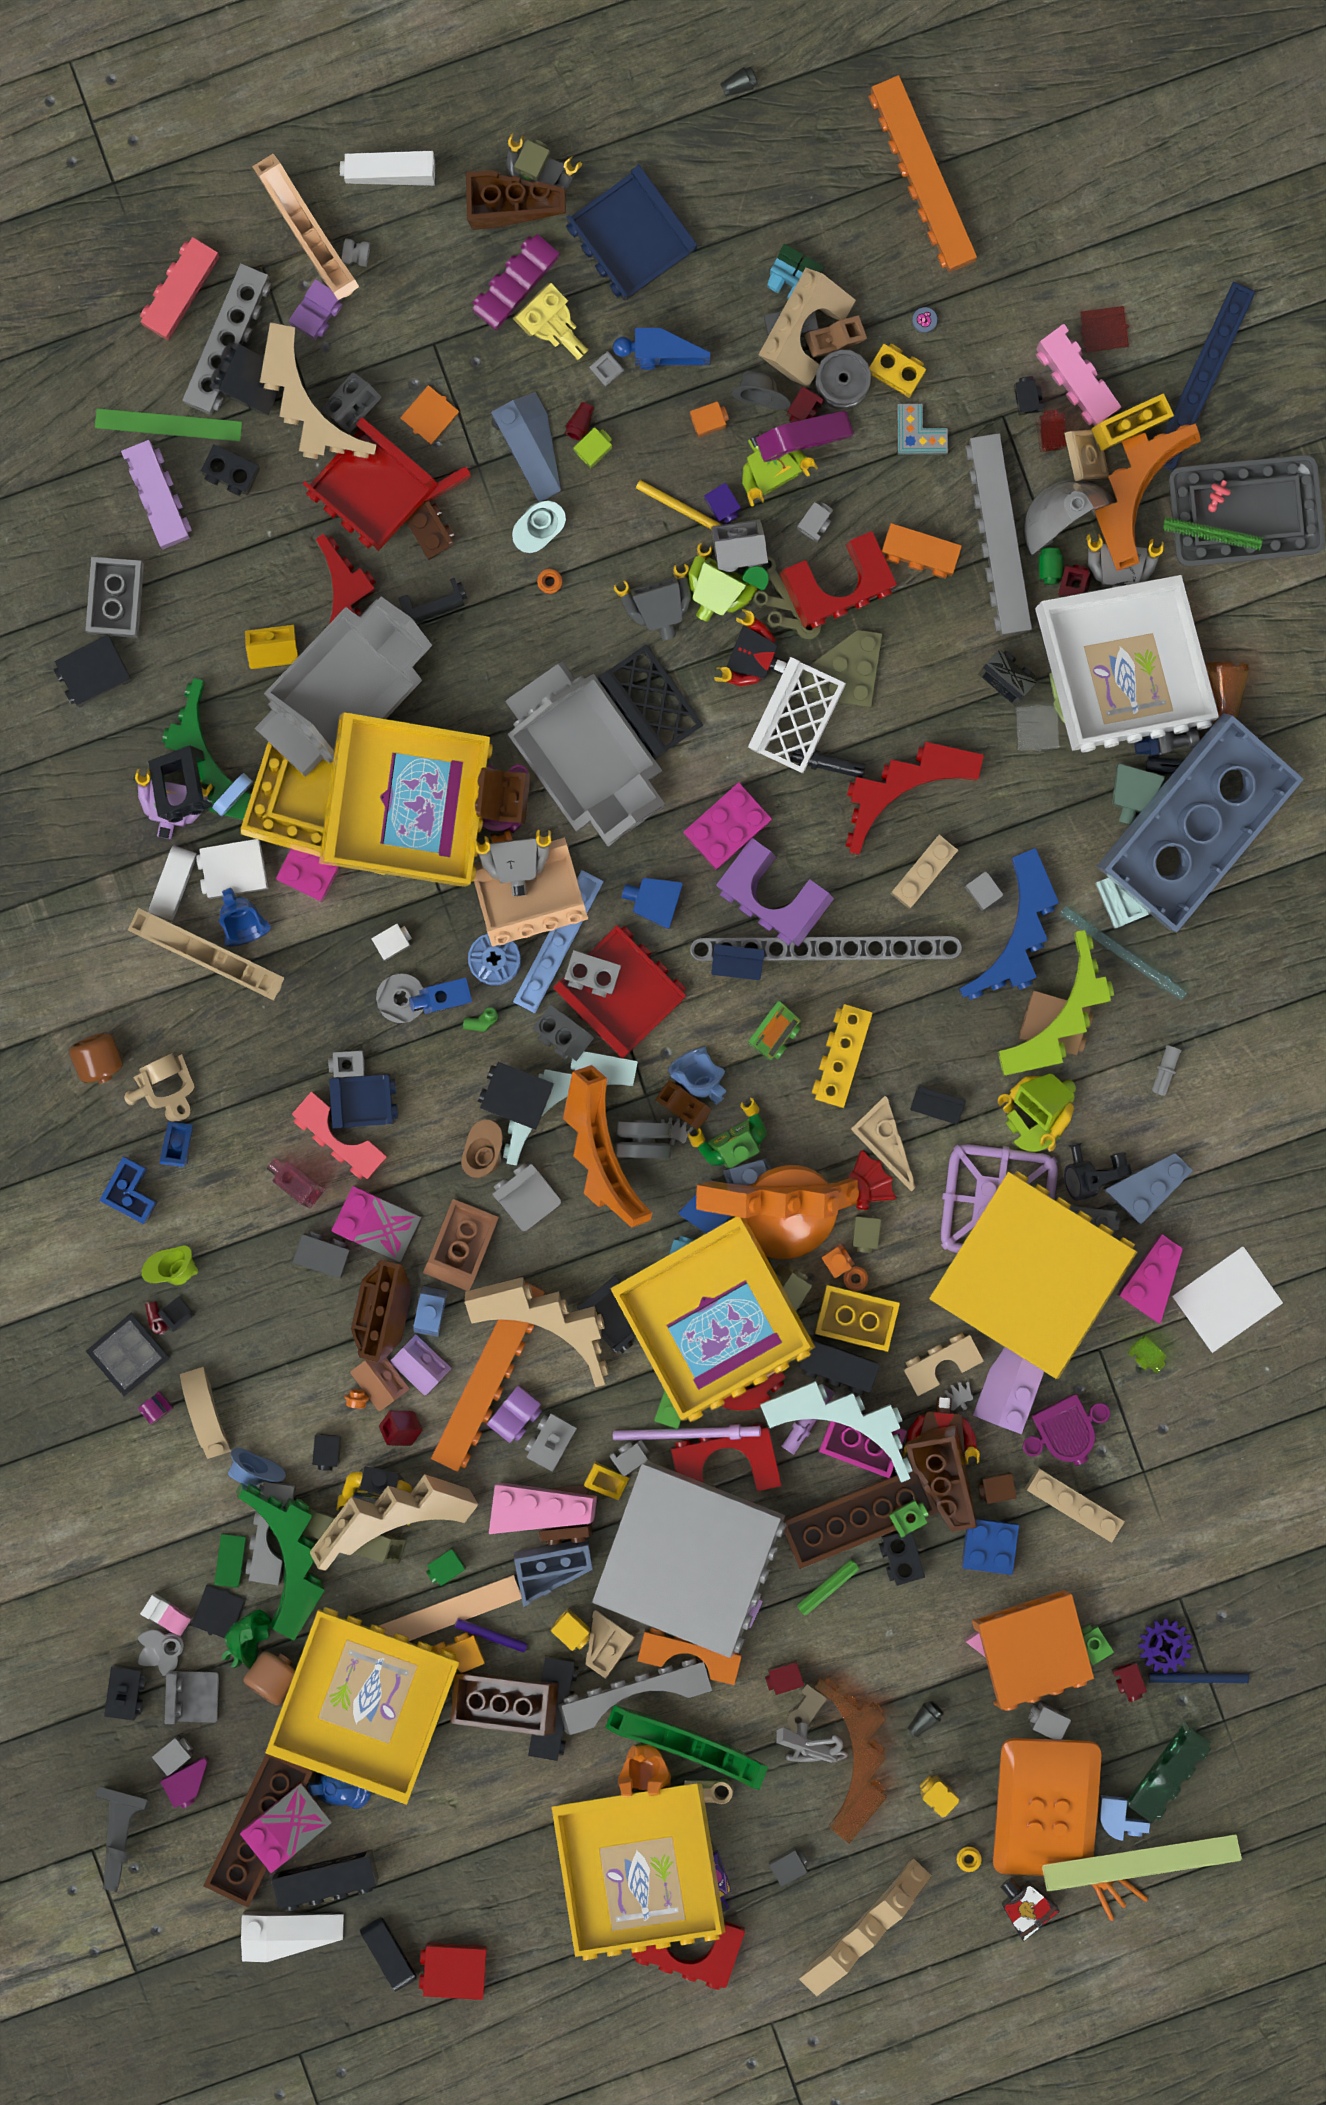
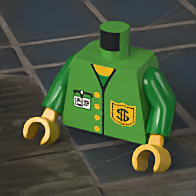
M750 1098L752 1103L749 1107H746L741 1102V1108L749 1119L710 1141L705 1142L700 1128L697 1130V1136H691L689 1132L687 1133L691 1145L698 1147V1151L711 1166L723 1165L727 1168H732L760 1152V1144L766 1138L767 1132L761 1116L758 1114L759 1107L753 1098Z

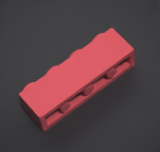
M193 237L190 242L186 241L179 251L181 255L177 263L173 262L166 272L168 278L164 284L160 283L153 293L155 299L151 305L147 304L140 315L142 318L140 322L144 327L167 341L171 338L220 258L218 252Z

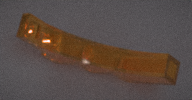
M820 1677L814 1686L830 1699L842 1714L848 1727L853 1748V1772L850 1787L843 1805L829 1824L832 1831L850 1844L887 1798L883 1792L885 1790L884 1786L875 1779L872 1782L869 1781L886 1759V1756L883 1754L885 1749L874 1740L871 1743L868 1742L885 1721V1716L882 1715L884 1710L875 1702L869 1704L866 1701L858 1708L857 1704L859 1702L847 1693L844 1697L837 1691L839 1686L829 1678L823 1680Z

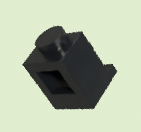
M1033 376L1019 378V382L1014 385L1018 415L1043 412L1045 405L1044 403L1039 404V401L1042 400L1041 386H1036Z

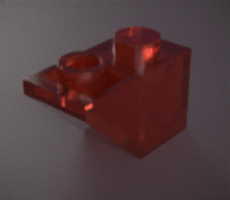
M1058 410L1044 411L1043 415L1039 416L1036 422L1040 452L1065 449V413H1058Z

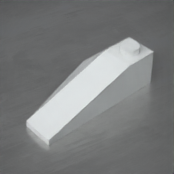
M244 1911L241 1925L242 1961L269 1962L343 1940L344 1914Z

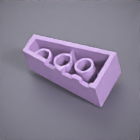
M147 440L122 450L121 453L129 464V472L136 487L139 489L140 499L145 510L148 512L149 521L160 547L165 549L190 539L188 532L192 531L187 517H181L179 509L183 508L178 494H172L170 486L174 484L169 472H164L160 463L165 461L160 449H154L151 442Z

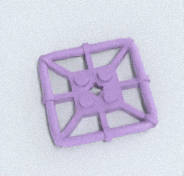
M965 1144L953 1147L954 1151L951 1153L949 1160L946 1193H943L942 1197L945 1201L941 1226V1246L944 1250L948 1249L955 1253L959 1252L963 1244L956 1243V1241L971 1230L979 1220L1006 1176L1008 1159L1043 1163L1042 1166L1027 1176L1029 1178L1027 1183H1031L1048 1169L1046 1189L1050 1191L1048 1196L1055 1200L1058 1166L1056 1164L1058 1161L1056 1158L1044 1153L1012 1150L1008 1146L996 1148ZM966 1154L1001 1158L999 1178L982 1176ZM960 1159L977 1179L975 1197L955 1194ZM954 1201L974 1203L972 1220L950 1236Z

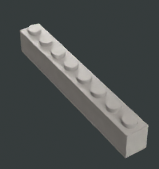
M1000 433L970 438L969 445L965 446L967 460H972L973 470H969L971 485L976 484L977 494H973L975 509H980L981 518L977 519L979 533H984L985 543H981L983 558H988L989 567L985 568L987 582H992L993 592H989L991 607L996 606L997 616L993 617L995 631H1000L1001 637L1027 633L1032 630Z

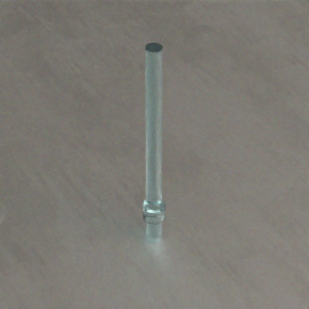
M1066 906L1061 911V916L1081 930H1085L1092 938L1156 982L1158 988L1163 991L1166 989L1180 1000L1184 998L1187 992L1171 982L1172 978L1157 972Z

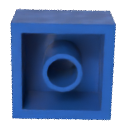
M976 1518L977 1528L966 1529L961 1563L962 1568L1013 1575L1019 1525L1012 1522Z

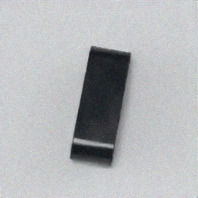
M382 1917L360 1929L365 1943L395 1992L417 1980L412 1966Z

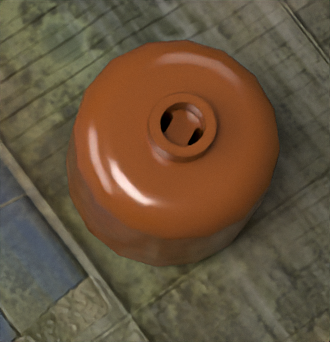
M108 1032L87 1037L72 1045L68 1051L76 1073L84 1083L98 1081L101 1084L107 1082L123 1066V1060L113 1036Z

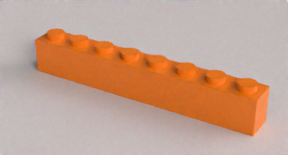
M898 75L872 86L871 95L868 96L873 109L878 108L881 115L878 118L882 131H887L891 140L888 141L890 150L893 155L897 154L901 162L898 164L899 171L903 178L906 176L910 183V186L907 187L912 200L917 199L920 206L917 212L922 223L927 222L930 229L927 235L931 245H936L940 254H937V259L941 268L946 267L948 273L976 262V253L900 76Z
M525 1282L526 1285L531 1286L533 1298L544 1295V1290ZM500 1319L497 1321L431 1457L432 1460L457 1472L460 1467L465 1469L471 1457L467 1452L471 1444L477 1445L482 1434L478 1429L482 1422L487 1424L493 1410L489 1409L492 1400L498 1401L504 1389L500 1384L504 1377L509 1379L515 1366L511 1364L514 1355L520 1356L526 1344L522 1342L525 1332L530 1334L534 1324L517 1320Z

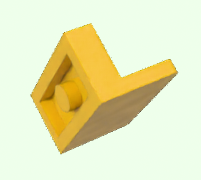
M294 625L245 631V645L250 669L288 665L298 658Z

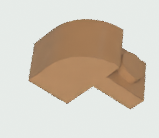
M859 315L839 320L829 327L810 331L804 335L812 358L829 355L838 350H847L867 339Z

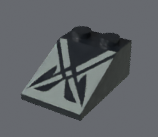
M998 650L984 665L978 675L1016 707L1036 684V681L1033 679L1035 675L1026 667L1021 669L1014 663L1016 658L1005 650L1002 653Z

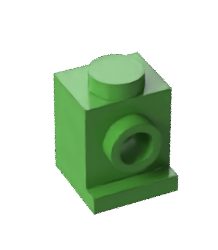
M915 1500L888 1514L901 1538L927 1524L925 1518L929 1516L923 1503L917 1505ZM910 1513L915 1515V1520L911 1523L906 1521V1516Z

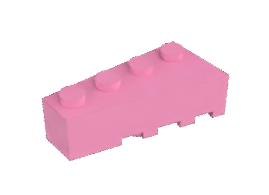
M1063 324L1039 342L1036 356L1044 366L1048 364L1053 371L1051 376L1059 386L1063 384L1068 391L1066 396L1074 406L1078 404L1083 411L1081 416L1089 426L1091 424L1096 426L1121 409V405L1102 379L1098 381L1095 378L1098 375L1096 369L1087 359L1083 361L1080 346L1076 341L1068 339L1065 334L1069 330Z

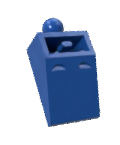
M635 328V342H631L626 337H619L613 343V350L620 357H625L631 352H635V366H640V369L644 370L655 369V365H710V352L662 328Z

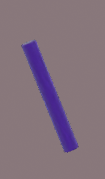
M459 1618L456 1620L454 1627L523 1653L527 1648V1643Z

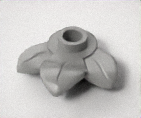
M148 1630L138 1636V1640L145 1647L139 1655L138 1664L143 1666L158 1665L163 1676L169 1671H174L178 1663L177 1656L182 1653L184 1648L182 1638L174 1633L163 1634L159 1630ZM173 1641L176 1646L169 1648L167 1643Z

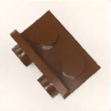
M429 500L425 501L424 505L418 507L406 520L407 525L428 560L454 546L452 539L455 538L449 525L443 526L439 518L443 515L436 503L431 505Z

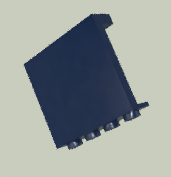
M640 165L633 168L631 174L574 215L567 216V222L569 223L566 225L567 230L573 238L579 237L583 243L580 247L588 258L592 256L597 262L595 268L602 278L608 277L612 283L609 285L610 289L617 298L621 296L624 301L697 250V244Z

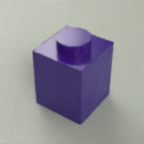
M726 483L704 495V500L719 523L725 521L728 524L739 517L738 512L741 511V507Z

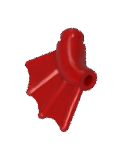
M864 1150L860 1151L854 1169L847 1178L858 1180L859 1196L856 1204L858 1210H868L870 1208L869 1202L895 1200L897 1198L891 1187L893 1178L883 1171L880 1160L876 1161L869 1158Z

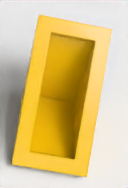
M595 1461L584 1482V1486L619 1501L630 1478L627 1476L623 1477L622 1474Z

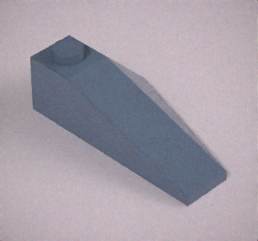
M536 392L512 400L492 411L491 414L538 502H542L561 492L548 415Z

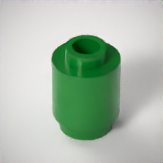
M1041 549V555H1039V580H1044L1045 585L1059 584V580H1062L1064 574V560L1061 549Z

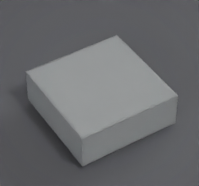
M608 351L589 367L605 387L624 371Z

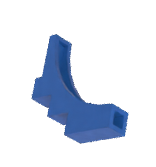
M1036 848L1011 859L1017 876L1019 892L1018 914L1012 935L1004 951L994 964L976 980L959 988L962 998L968 996L969 1000L984 995L982 990L991 986L992 990L1005 986L1006 979H1009L1012 988L1018 986L1019 990L1033 985L1032 979L1036 978V974L1025 950L1029 949L1030 953L1044 947L1043 942L1048 940L1037 912H1040L1043 916L1054 911V905L1059 903Z

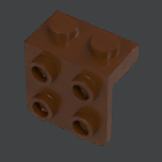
M482 767L478 776L479 791L475 802L477 817L497 822L525 824L531 774L504 772Z
M584 1485L545 1488L589 1495V1489ZM592 1522L588 1524L542 1528L539 1531V1540L546 1541L547 1545L561 1544V1539H571V1543L585 1542L586 1537L593 1535Z

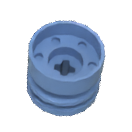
M487 933L480 936L472 944L468 953V964L472 974L479 981L490 986H501L510 982L517 975L521 966V954L513 941L492 947ZM492 952H495L497 956H501V960L497 961L498 965L493 966L492 962L487 961V958L491 957Z

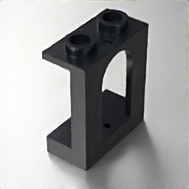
M189 745L148 761L158 817L168 820L170 823L182 821L185 816L198 815L203 813L204 809L213 807L211 802L203 798L197 764L205 760L202 750ZM183 768L187 794L181 804L173 806L167 798L164 775Z

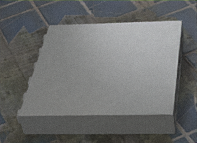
M646 1461L640 1467L592 1603L731 1658L735 1653H739L743 1646L744 1639L741 1636L744 1629L748 1630L753 1616L749 1614L752 1606L756 1607L759 1602L761 1593L758 1592L760 1584H764L768 1577L769 1570L766 1567L769 1560L773 1561L778 1547L775 1546L777 1537H782L786 1523L783 1520L785 1515Z

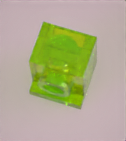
M1145 1335L1126 1352L1130 1357L1136 1355L1135 1361L1144 1370L1150 1368L1155 1374L1166 1365L1164 1360L1167 1356Z

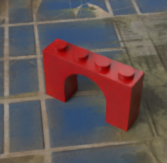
M873 531L854 538L845 545L858 574L857 586L854 592L848 596L833 597L823 592L817 585L806 560L784 569L779 574L804 628L810 625L812 629L825 624V619L834 616V619L846 615L848 613L847 609L856 606V609H860L870 604L869 599L877 596L880 600L892 594L891 590L897 584Z
M762 1423L749 1425L760 1426L761 1436H749L732 1440L730 1437L699 1438V1442L691 1444L688 1439L675 1442V1447L671 1448L676 1472L704 1483L702 1470L707 1457L718 1449L733 1448L741 1451L750 1461L757 1491L781 1486L768 1426L763 1427Z
M724 1921L726 1932L720 1934V1939L714 1940L708 1953L699 1959L684 1960L675 1956L668 1947L656 1949V1945L646 1946V1951L631 1952V1957H634L635 1962L641 1965L649 1966V1963L658 1965V1969L665 1973L672 1974L675 1971L681 1973L682 1978L696 1982L699 1979L705 1981L706 1986L720 1990V1987H727L745 1933V1927Z

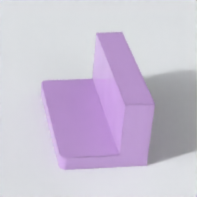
M416 1334L390 1361L423 1395H427L452 1369Z

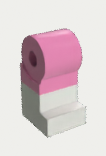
M155 1593L150 1597L140 1615L153 1620L179 1636L183 1634L191 1621L190 1616Z

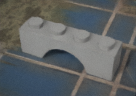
M265 1481L264 1486L260 1485L259 1489L262 1490L261 1494L268 1498L272 1495L280 1499L284 1506L289 1498L294 1500L296 1485ZM255 1511L253 1524L258 1525L257 1533L251 1536L249 1549L254 1551L252 1560H247L245 1574H250L249 1581L279 1585L284 1561L272 1549L269 1543L268 1531L270 1526Z

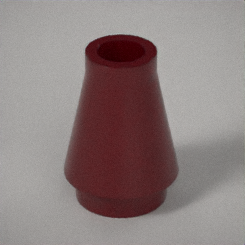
M585 402L580 403L578 409L565 425V434L568 437L581 441L588 434L594 407Z

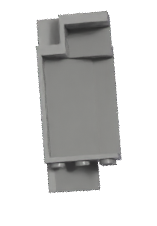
M382 596L378 600L376 599L360 617L345 607L264 693L270 700L268 706L272 710L254 729L306 777L323 758L328 763L333 761L339 715L346 712L387 719L422 681L412 667L430 649L432 644L411 617Z
M562 661L505 701L518 719L513 724L515 728L508 733V736L575 831L591 823L605 844L610 846L624 834L630 832L648 817L665 807V803L649 782L662 772L661 768L594 674L587 678H584L582 675L575 679Z

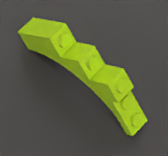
M1085 930L1073 933L1079 960L1075 983L1066 1004L1051 1024L1037 1036L1016 1047L998 1051L1003 1076L1063 1063L1062 1058L1066 1057L1063 1042L1059 1043L1058 1038L1087 1032L1086 1027L1090 1026L1088 1013L1083 1012L1082 1008L1110 1002V996H1114L1111 981L1107 982L1106 977L1097 979L1095 977V974L1099 973L1096 959L1091 958L1090 949H1093L1091 935H1086Z

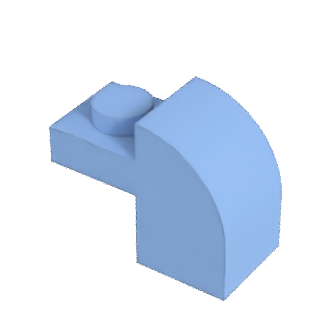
M1100 1795L1099 1820L1110 1836L1123 1841L1124 1831H1128L1127 1835L1142 1836L1143 1833H1149L1150 1823L1148 1820L1125 1818L1127 1807L1125 1797Z

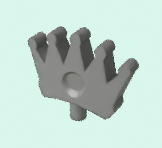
M669 1118L668 1123L672 1124V1118ZM677 1118L674 1126L672 1124L669 1145L674 1146L675 1140L684 1144L688 1137L687 1133H691L693 1127H690V1130L686 1132L687 1122H684L680 1128V1118Z
M959 1382V1391L954 1385H951L953 1395L948 1390H945L947 1398H952L951 1410L954 1411L961 1405L964 1411L967 1409L965 1402L973 1400L969 1382H966V1389Z

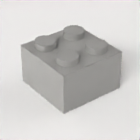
M760 519L711 527L718 570L731 572L737 570L738 567L762 566L763 563H768L765 536Z

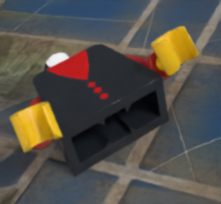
M742 609L746 614L744 620L736 618L738 623L744 625L727 667L716 668L722 671V677H714L715 681L727 682L743 687L757 684L760 680H765L768 670L780 675L784 672L787 661L774 656L777 650L775 637L764 623L755 618L754 614L746 609Z

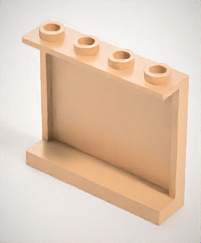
M565 837L551 841L549 845V858L542 873L536 875L535 879L525 880L527 895L512 896L511 882L500 883L499 879H493L481 862L473 864V867H476L474 883L492 947L588 920Z

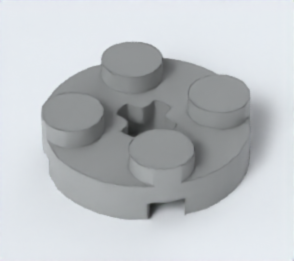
M402 973L392 975L385 979L377 990L376 1000L378 1008L382 1015L392 1022H411L419 1017L423 1010L413 1012L409 1004V998L419 995V990L424 988L411 975ZM403 991L406 993L405 997L408 999V1002L402 1003L399 1006L396 1004L397 999L394 996L395 994H401Z

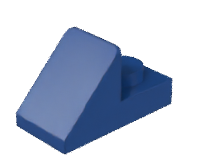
M168 1121L160 1164L185 1167L188 1164L193 1125Z

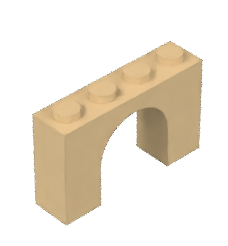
M805 268L763 345L759 356L791 381L809 387L817 373L819 364L806 355L801 347L800 334L805 320L817 309L829 317L838 320L846 319L856 300L824 274Z

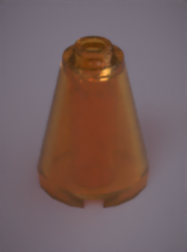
M1229 661L1205 663L1219 715L1212 724L1214 725L1223 713L1233 715L1238 720L1249 673V664L1239 662V666H1234Z

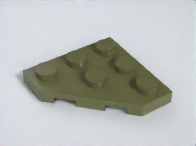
M857 630L809 665L846 683L837 703L871 708L882 638L881 633ZM805 670L800 677L802 688L815 684L813 674ZM817 676L819 682L825 680ZM831 682L820 685L824 698L833 696L838 685ZM817 687L804 691L806 698L822 700ZM801 693L797 694V697L802 698Z

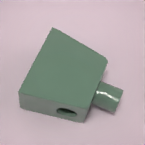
M1122 764L1116 766L1112 805L1122 808L1119 818L1120 823L1132 824L1136 813H1141L1159 791L1164 776Z

